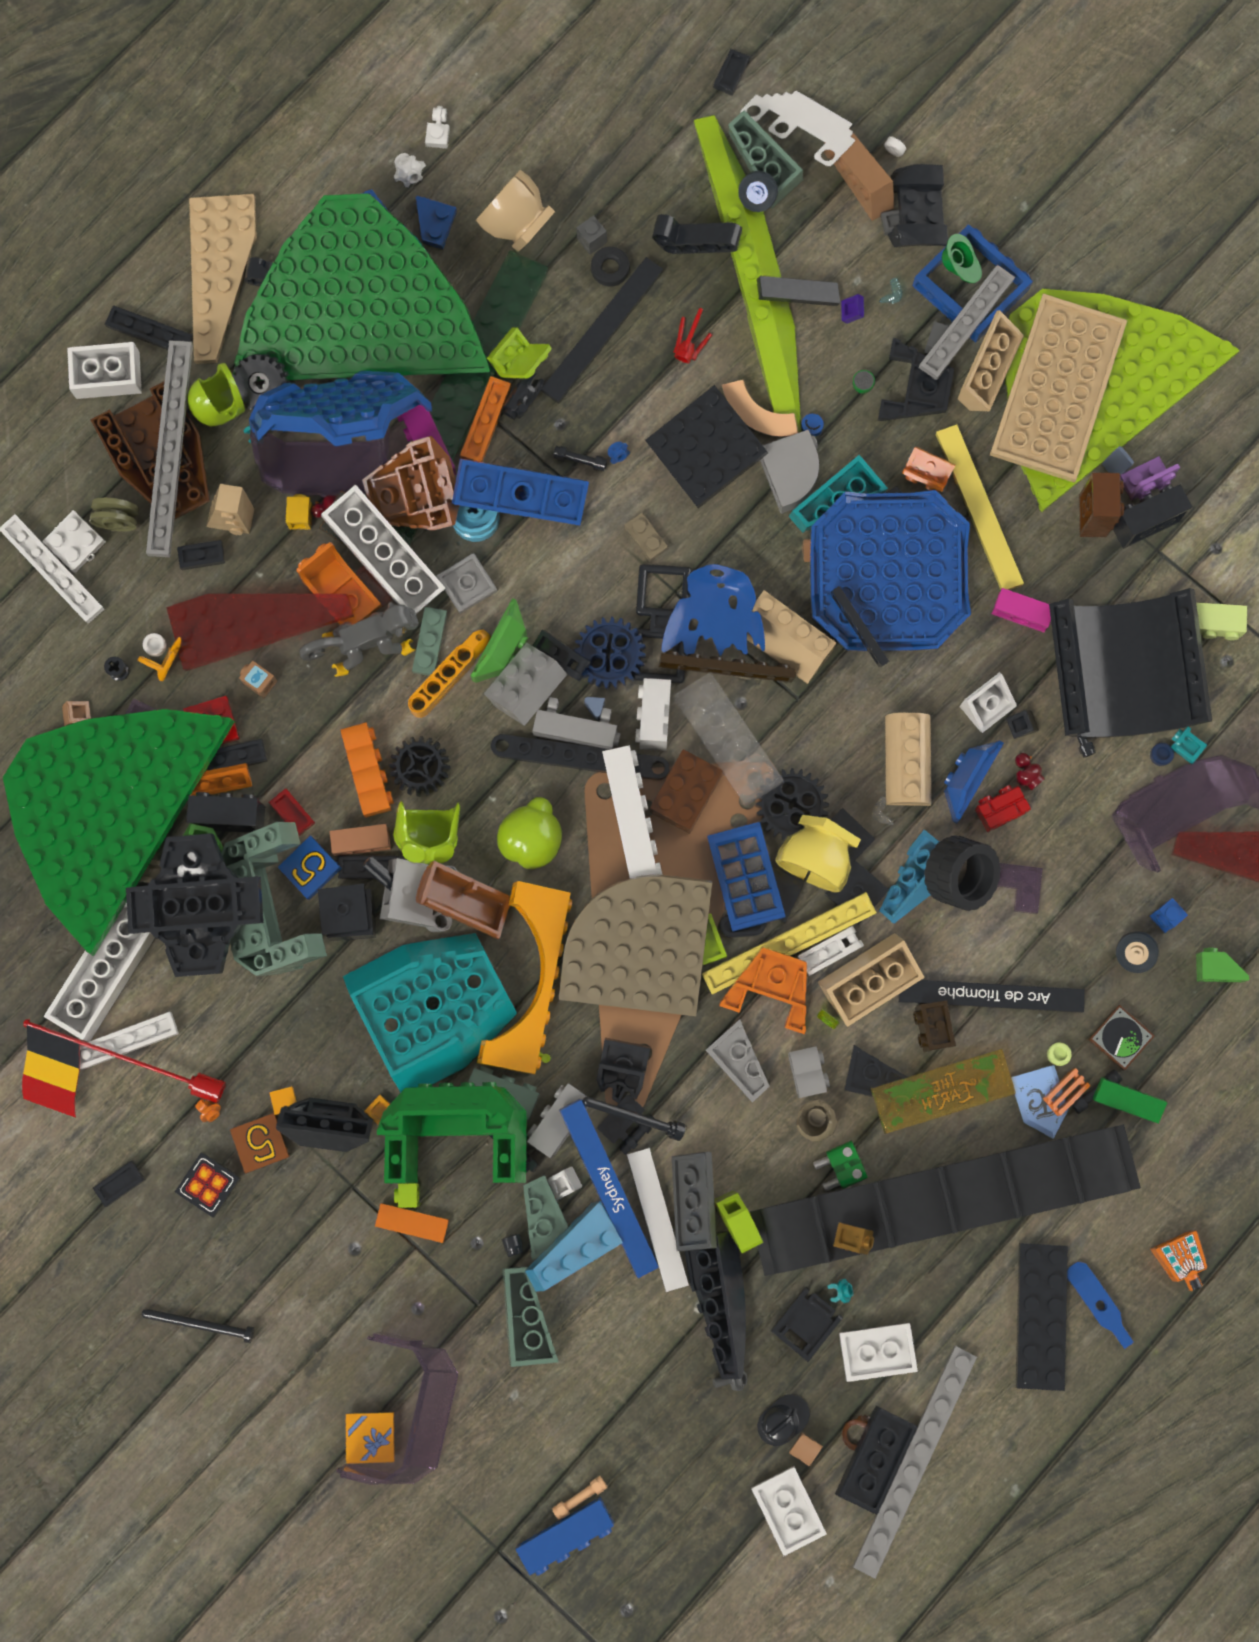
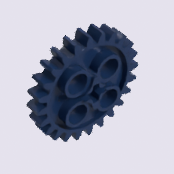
M602 617L601 624L594 620L593 628L586 625L585 627L588 632L586 634L583 632L579 633L583 639L575 640L580 648L573 649L592 662L589 668L586 667L582 673L584 675L583 679L589 676V684L596 680L597 688H600L602 683H604L606 690L609 689L610 684H613L615 689H618L619 682L627 686L626 679L634 681L632 674L640 675L637 667L645 665L640 660L641 658H646V654L640 652L646 648L645 644H639L643 637L642 635L636 636L639 631L637 628L631 630L632 625L630 622L623 626L624 621L622 618L617 623H615L614 617H611L608 623L604 617ZM613 634L611 648L614 653L610 655V672H606L609 659L605 653L610 651L609 636ZM597 638H605L603 645L595 646L594 643ZM627 639V644L624 647H617L618 640ZM595 660H603L601 667L593 668L592 665ZM617 661H625V666L622 669H615L614 666Z

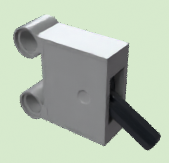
M369 857L364 862L363 867L385 886L380 919L426 927L431 932L446 931L451 927L452 918L444 916L437 911L433 912L432 909L416 902L417 890L428 864L414 863L396 858L389 860L387 870L373 857ZM447 866V867H449V868H451V869L457 871V869H456L455 867H453V866ZM437 916L441 919L440 927L435 922Z

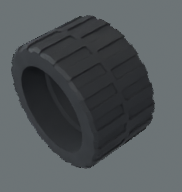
M952 835L944 838L935 845L926 862L924 881L928 893L939 902L962 910L971 911L983 907L992 898L1000 880L1001 866L996 851L987 844L962 836ZM967 860V870L962 882L958 885L959 872L961 870V867Z

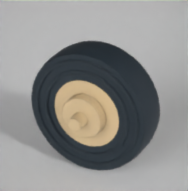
M1140 931L1130 932L1124 935L1117 944V960L1129 972H1146L1158 960V945L1147 933Z

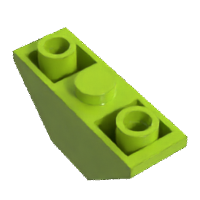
M732 1190L714 1199L715 1208L741 1253L763 1243L748 1209L737 1192Z

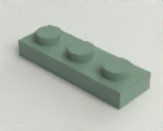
M424 608L412 669L413 673L430 676L437 669L447 610Z

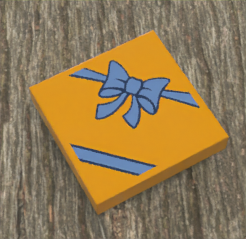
M394 1412L347 1413L346 1464L394 1462Z

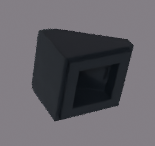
M1024 710L1006 718L1014 739L1039 731L1031 710Z

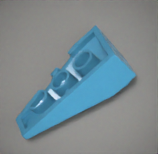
M923 830L910 846L907 852L909 857L905 866H900L898 871L900 876L896 884L890 887L879 910L892 923H896L931 895L928 893L927 886L925 885L924 871L931 851L940 841L926 830Z

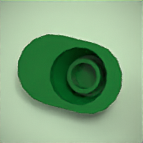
M961 234L950 236L947 246L942 252L944 267L951 273L958 275L965 282H978L982 277V269L970 241Z

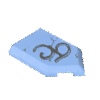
M1052 1065L1011 1077L1010 1081L1023 1122L1054 1139L1068 1112L1067 1109L1061 1116H1057L1043 1100V1097L1059 1082L1055 1066ZM1062 1089L1051 1099L1052 1102L1063 1093ZM1064 1099V1100L1057 1106V1108H1059L1066 1100Z

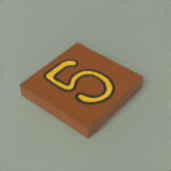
M274 1113L230 1129L245 1174L290 1157L282 1133L276 1130L278 1120Z

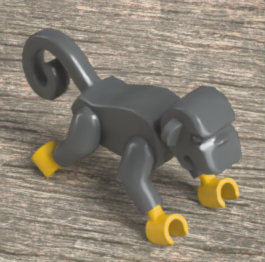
M388 603V609L385 612H374L369 618L355 624L344 622L335 628L333 632L323 633L322 638L303 645L299 650L301 659L310 661L322 657L325 654V648L339 647L341 654L347 655L348 658L341 663L333 664L332 668L337 669L335 677L348 675L349 670L363 661L362 651L378 646L382 654L401 653L404 656L416 651V649H412L409 645L413 642L412 639L402 643H392L391 639L393 634L401 637L402 633H406L407 630L416 629L419 622L412 608L406 605L394 606L393 603Z

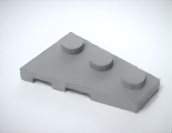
M740 1019L705 1050L751 1102L756 1100L770 1087Z

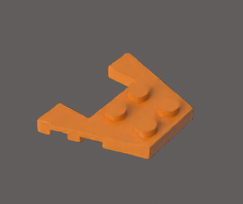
M761 947L722 998L719 1006L740 1012L746 992L749 990L791 1004L784 1027L805 1034L807 962Z

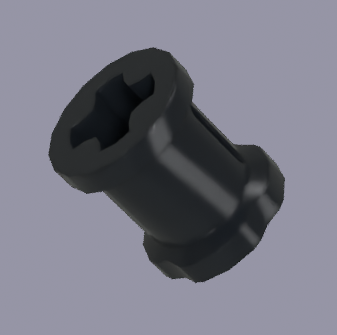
M114 656L106 660L104 670L113 680L123 681L129 676V667L122 659ZM116 666L120 668L118 672L114 670Z

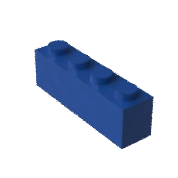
M601 1497L518 1544L516 1551L529 1576L533 1573H536L538 1576L549 1569L548 1565L555 1560L557 1563H560L569 1558V1552L577 1548L581 1551L591 1544L590 1540L594 1537L599 1536L601 1539L610 1534L614 1521Z

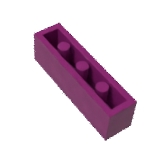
M418 405L397 417L398 421H403L406 426L403 432L408 442L432 436L448 454L454 476L457 475L452 459L429 411L423 406Z

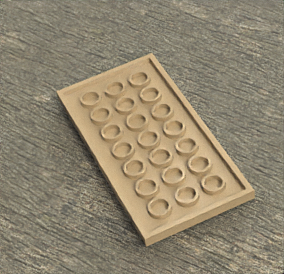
M1043 294L990 456L1075 483L1127 320Z

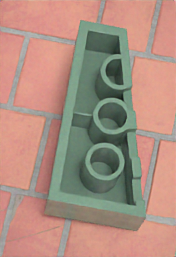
M526 1266L503 1268L508 1354L511 1367L559 1362L537 1293L525 1272L528 1268Z

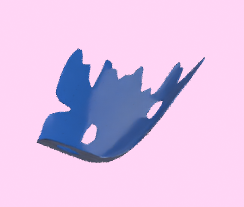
M710 564L691 572L687 577L688 591L691 597L680 599L677 602L664 632L662 652L668 651L683 641L685 654H694L698 638L703 635L704 640L713 638L720 656L723 654L724 649L729 648L731 644H734L738 650H742L743 654H747V632L752 636L754 645L759 644L761 650L765 651V635L761 614L758 611L752 612L756 602V595L748 576L741 571L717 564ZM718 569L723 571L724 575L719 577L710 574V571ZM724 583L725 586L724 588H719L717 584ZM731 595L737 597L736 609H732L729 605L728 600ZM692 618L698 620L697 629L694 631L688 628Z

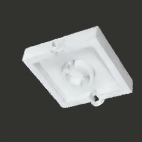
M73 510L42 542L71 571L76 573L87 561L90 562L95 558L94 554L106 541Z

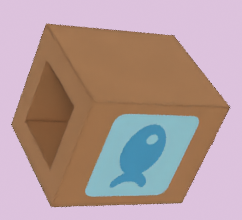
M253 660L250 664H246L240 672L241 676L239 679L262 698H265L277 683V679Z

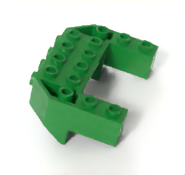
M482 1082V1086H475V1083H461V1087H453V1083H439V1087H432V1084H418L416 1088H404L382 1114L377 1128V1135L385 1136L384 1183L418 1184V1136L493 1135V1183H526V1110L506 1088L497 1087L496 1082Z

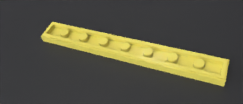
M958 425L937 431L936 437L946 461L955 464L952 475L1000 589L1012 590L1023 586L1022 577Z
M867 892L701 974L711 994H714L734 984L761 947L791 956L876 914V911Z

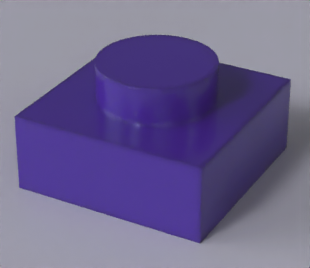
M857 294L841 301L842 322L848 324L864 317L863 296Z

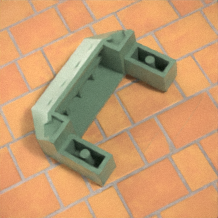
M276 822L225 843L221 853L226 867L232 870L238 878L261 876L264 923L242 925L230 941L234 960L256 976L278 975L303 968V964L327 956L322 934H303L282 942L265 868L279 863L277 853L300 845L295 822Z

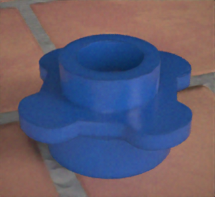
M615 442L608 448V456L611 457L610 462L612 464L625 460L630 454V451L627 450V443Z

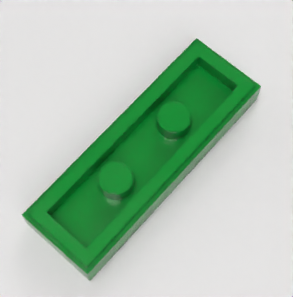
M1102 1077L1093 1097V1100L1158 1124L1167 1105V1102L1163 1099Z

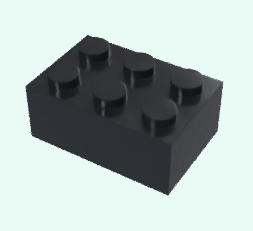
M1181 484L1175 487L1169 485L1160 490V494L1154 497L1150 494L1142 498L1140 503L1135 506L1132 504L1124 506V514L1119 518L1118 523L1115 524L1113 529L1123 549L1183 521L1193 506Z
M196 792V796L189 795L186 822L188 824L210 827L214 831L251 833L264 827L265 806L255 798V795L243 794L241 798L233 797L232 794L219 793V797L210 796L209 793Z

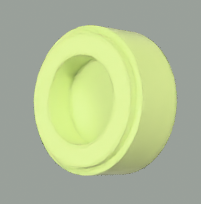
M1061 1042L1052 1044L1047 1051L1048 1060L1055 1066L1067 1064L1072 1056L1069 1046Z

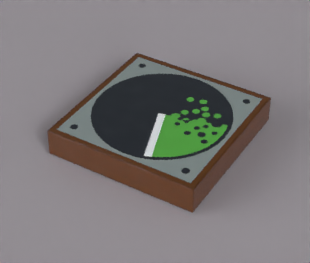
M1118 1005L1088 1040L1124 1071L1154 1038V1035L1123 1007Z

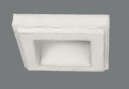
M569 1167L547 1179L557 1200L582 1188L573 1167Z

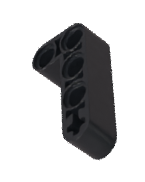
M660 214L656 218L652 238L664 251L671 254L736 252L740 242L742 227L731 222L680 225L672 216Z

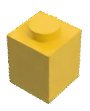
M295 494L293 497H287L286 524L289 529L311 530L312 502L306 495Z

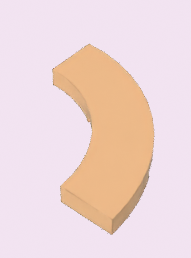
M744 380L722 385L726 400L749 427L775 437H789L798 433L794 413L777 414L761 408L749 395Z

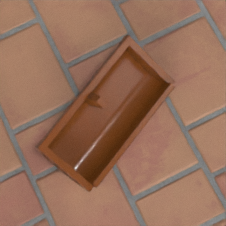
M432 861L422 875L416 894V902L490 935L495 939H500L510 906V896L445 865Z

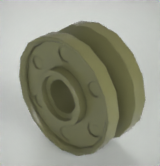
M104 497L92 500L91 508L96 511L91 513L89 517V522L92 525L106 530L121 532L133 531L137 528V521L132 518L139 513L137 505L116 498Z

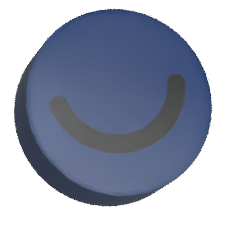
M817 414L806 415L801 423L802 432L809 430L811 436H818L823 430L824 423L822 418Z

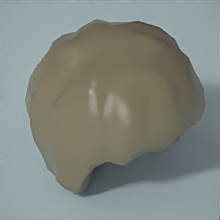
M819 1099L807 1101L799 1109L796 1119V1127L801 1136L812 1142H822L833 1135L838 1123L835 1111L828 1103Z

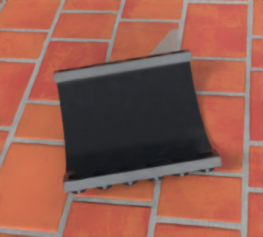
M1188 588L1159 598L1116 605L1074 606L1073 600L1069 598L1049 604L1065 736L1080 738L1135 736L1212 722L1195 589Z

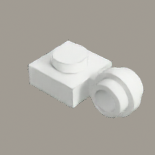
M443 106L433 108L432 120L436 121V123L427 124L426 147L447 149L450 128L449 125L442 124L447 119V109H444Z

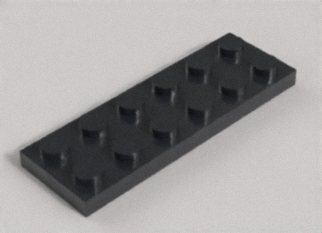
M1019 1243L1016 1388L1065 1391L1068 1246Z

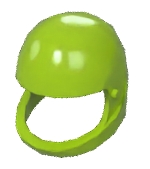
M226 363L218 364L215 375L208 377L207 380L198 378L187 393V404L192 415L197 421L211 427L228 423L245 412L240 392Z

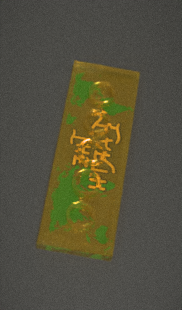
M1002 1049L871 1088L884 1134L1016 1094Z

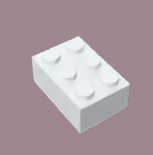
M134 342L68 348L69 389L76 399L142 393L140 352Z

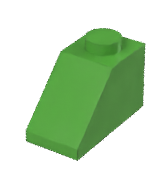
M1204 948L1203 952L1196 954L1197 982L1243 983L1249 981V975L1226 952H1218V948Z

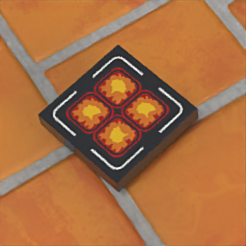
M201 1152L175 1190V1193L214 1218L241 1178Z

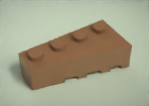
M853 133L851 137L855 139V142L841 155L834 165L873 221L879 218L882 212L894 209L893 180ZM832 150L824 151L828 159L832 160L835 157V153Z

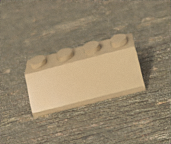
M996 311L958 397V400L969 411H990L1024 336L1001 311Z
M764 590L756 600L752 612L758 611L761 614L765 635V651L763 652L779 664H786L790 668L796 669L795 675L808 684L834 651L836 642ZM747 632V640L754 645L752 636Z
M894 933L818 981V984L832 1007L848 1027L925 977L905 941Z

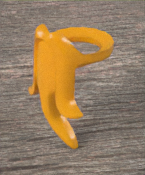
M181 637L177 638L171 648L169 647L162 665L142 656H139L138 661L157 670L159 681H164L180 648Z

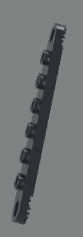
M504 734L495 736L491 741L493 754L500 758L607 773L602 751L610 749ZM499 741L508 743L509 747L506 751L500 752L496 749ZM636 753L639 766H634L636 773L641 774L642 779L646 778L657 781L666 778L669 773V763L665 758ZM660 763L663 764L665 770L661 774H655L651 769L652 766Z

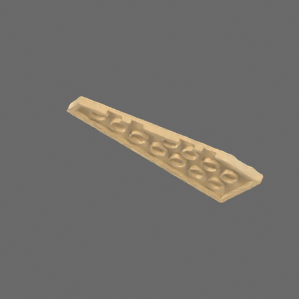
M254 194L189 198L194 361L196 364L218 363L225 341L224 336L228 325H230L231 314L236 306L245 277L244 273L248 259L251 258V250L257 239Z

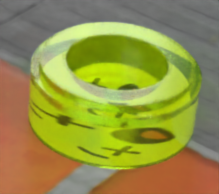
M822 1009L817 1014V1018L833 1030L840 1024V1022Z

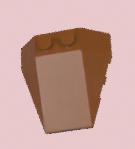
M432 436L410 442L401 452L393 455L392 459L379 466L362 480L368 500L391 526L438 530L453 526L456 523L460 505L452 503L456 480L448 454Z

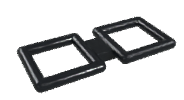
M641 564L639 566L636 614L639 616H651L650 629L638 628L639 632L636 636L642 635L643 638L663 639L669 618L674 610L645 607L647 573L683 575L681 599L690 598L687 577L692 572L690 567ZM681 641L678 644V653L681 656H686L684 644ZM677 669L676 674L640 672V675L633 673L632 676L635 681H644V678L671 680V683L681 684L685 681V670Z

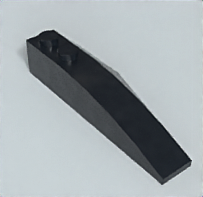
M729 1231L716 1232L717 1248L685 1251L690 1287L692 1292L697 1294L700 1303L697 1304L699 1313L704 1315L707 1327L704 1328L707 1337L709 1336L712 1339L714 1345L712 1352L721 1379L743 1378L746 1340L743 1273L739 1248Z

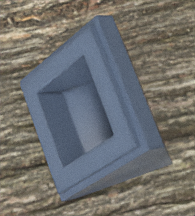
M586 697L584 700L586 708L596 721H600L602 708L605 706V698Z

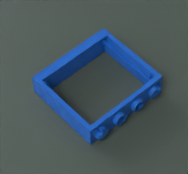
M968 224L959 234L965 236L971 245L995 266L998 265L1015 277L1013 282L1018 286L971 335L970 338L976 343L988 331L996 311H1001L1005 315L1029 291L1033 281L1025 271H1021L1015 266L1011 258L1005 257L999 252L998 247L994 243L988 242L977 228H973ZM942 250L915 276L912 286L953 322L963 308L928 278L942 263Z

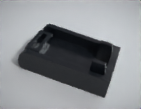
M805 1287L771 1329V1332L809 1362L843 1317L839 1314L832 1321L830 1318L836 1311L814 1292L806 1299L805 1296L810 1289ZM789 1328L807 1342L801 1350L784 1336Z

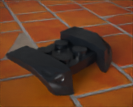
M914 164L896 169L890 178L893 180V194L898 192L900 225H896L888 234L892 245L895 248L907 246H947L948 233L947 225L944 224L942 187L944 186L943 165Z

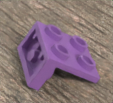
M1156 457L1120 475V481H1123L1124 489L1131 501L1136 498L1141 500L1150 495L1152 490L1156 488L1162 490L1171 484L1170 481L1176 477L1180 466L1176 464L1166 469L1160 457Z

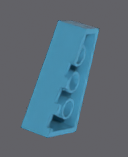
M601 1201L591 1203L555 1239V1242L525 1270L536 1292L547 1290L623 1243Z

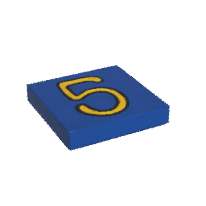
M311 835L278 866L283 874L308 900L342 869Z

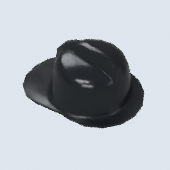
M792 1394L785 1395L773 1403L759 1417L757 1429L761 1439L772 1446H782L792 1440L808 1424L810 1411L806 1401Z

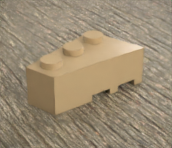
M219 485L216 495L211 502L206 527L228 530L234 535L250 534L254 507L243 487Z

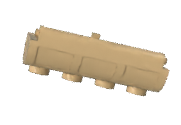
M924 713L888 714L885 716L886 805L931 806L930 715Z

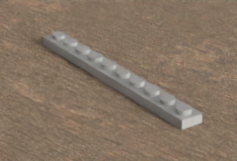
M169 340L146 549L148 556H171L187 393L193 352L192 342Z
M956 1346L953 1347L878 1515L875 1516L855 1559L853 1568L876 1578L977 1359L976 1356Z

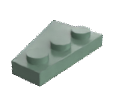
M545 1175L523 1185L532 1260L538 1258L569 1227Z

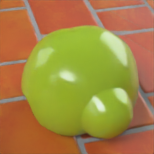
M535 797L526 806L516 808L510 812L501 822L497 833V844L501 854L510 861L518 862L523 868L532 870L549 864L556 857L562 841L560 823L553 815L551 803L543 797Z

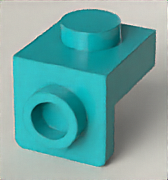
M1188 726L1184 730L1179 729L1172 737L1174 743L1171 748L1189 763L1193 764L1207 745L1190 732L1192 728Z

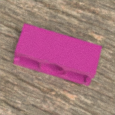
M1004 588L999 592L992 611V615L1043 633L1051 621L1049 604Z

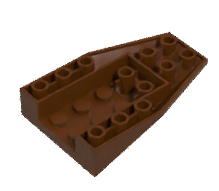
M165 381L150 388L153 396L116 415H113L111 410H108L90 419L120 476L149 503H152ZM187 411L175 519L210 502L200 435Z

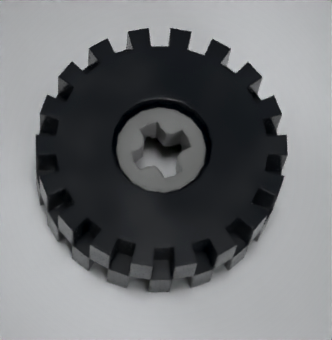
M254 354L242 359L239 362L240 364L235 366V373L232 376L240 392L243 404H246L247 408L254 409L259 395L284 383H290V380L287 378L289 373L284 370L285 365L278 362V358L270 357L269 354ZM257 376L266 381L262 385L263 389H260V386L255 384V381L258 380Z

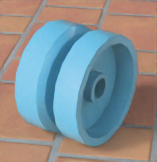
M459 506L456 523L453 527L456 533L465 540L471 542L484 541L496 532L500 522L499 512Z

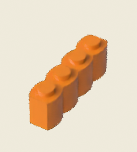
M366 722L341 729L342 739L364 817L367 818L392 811L390 805L394 804L391 791H386L384 783H388L385 769H380L379 762L382 761V756L379 748L375 749L373 741L377 740L374 728H369Z

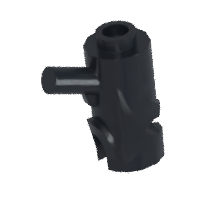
M536 373L530 378H520L512 390L511 395L503 406L504 414L513 420L516 418L521 419L542 390L544 384L542 378L539 380L535 379L531 384Z

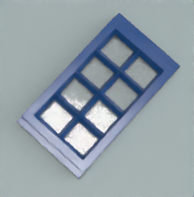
M760 822L707 836L732 932L786 918Z

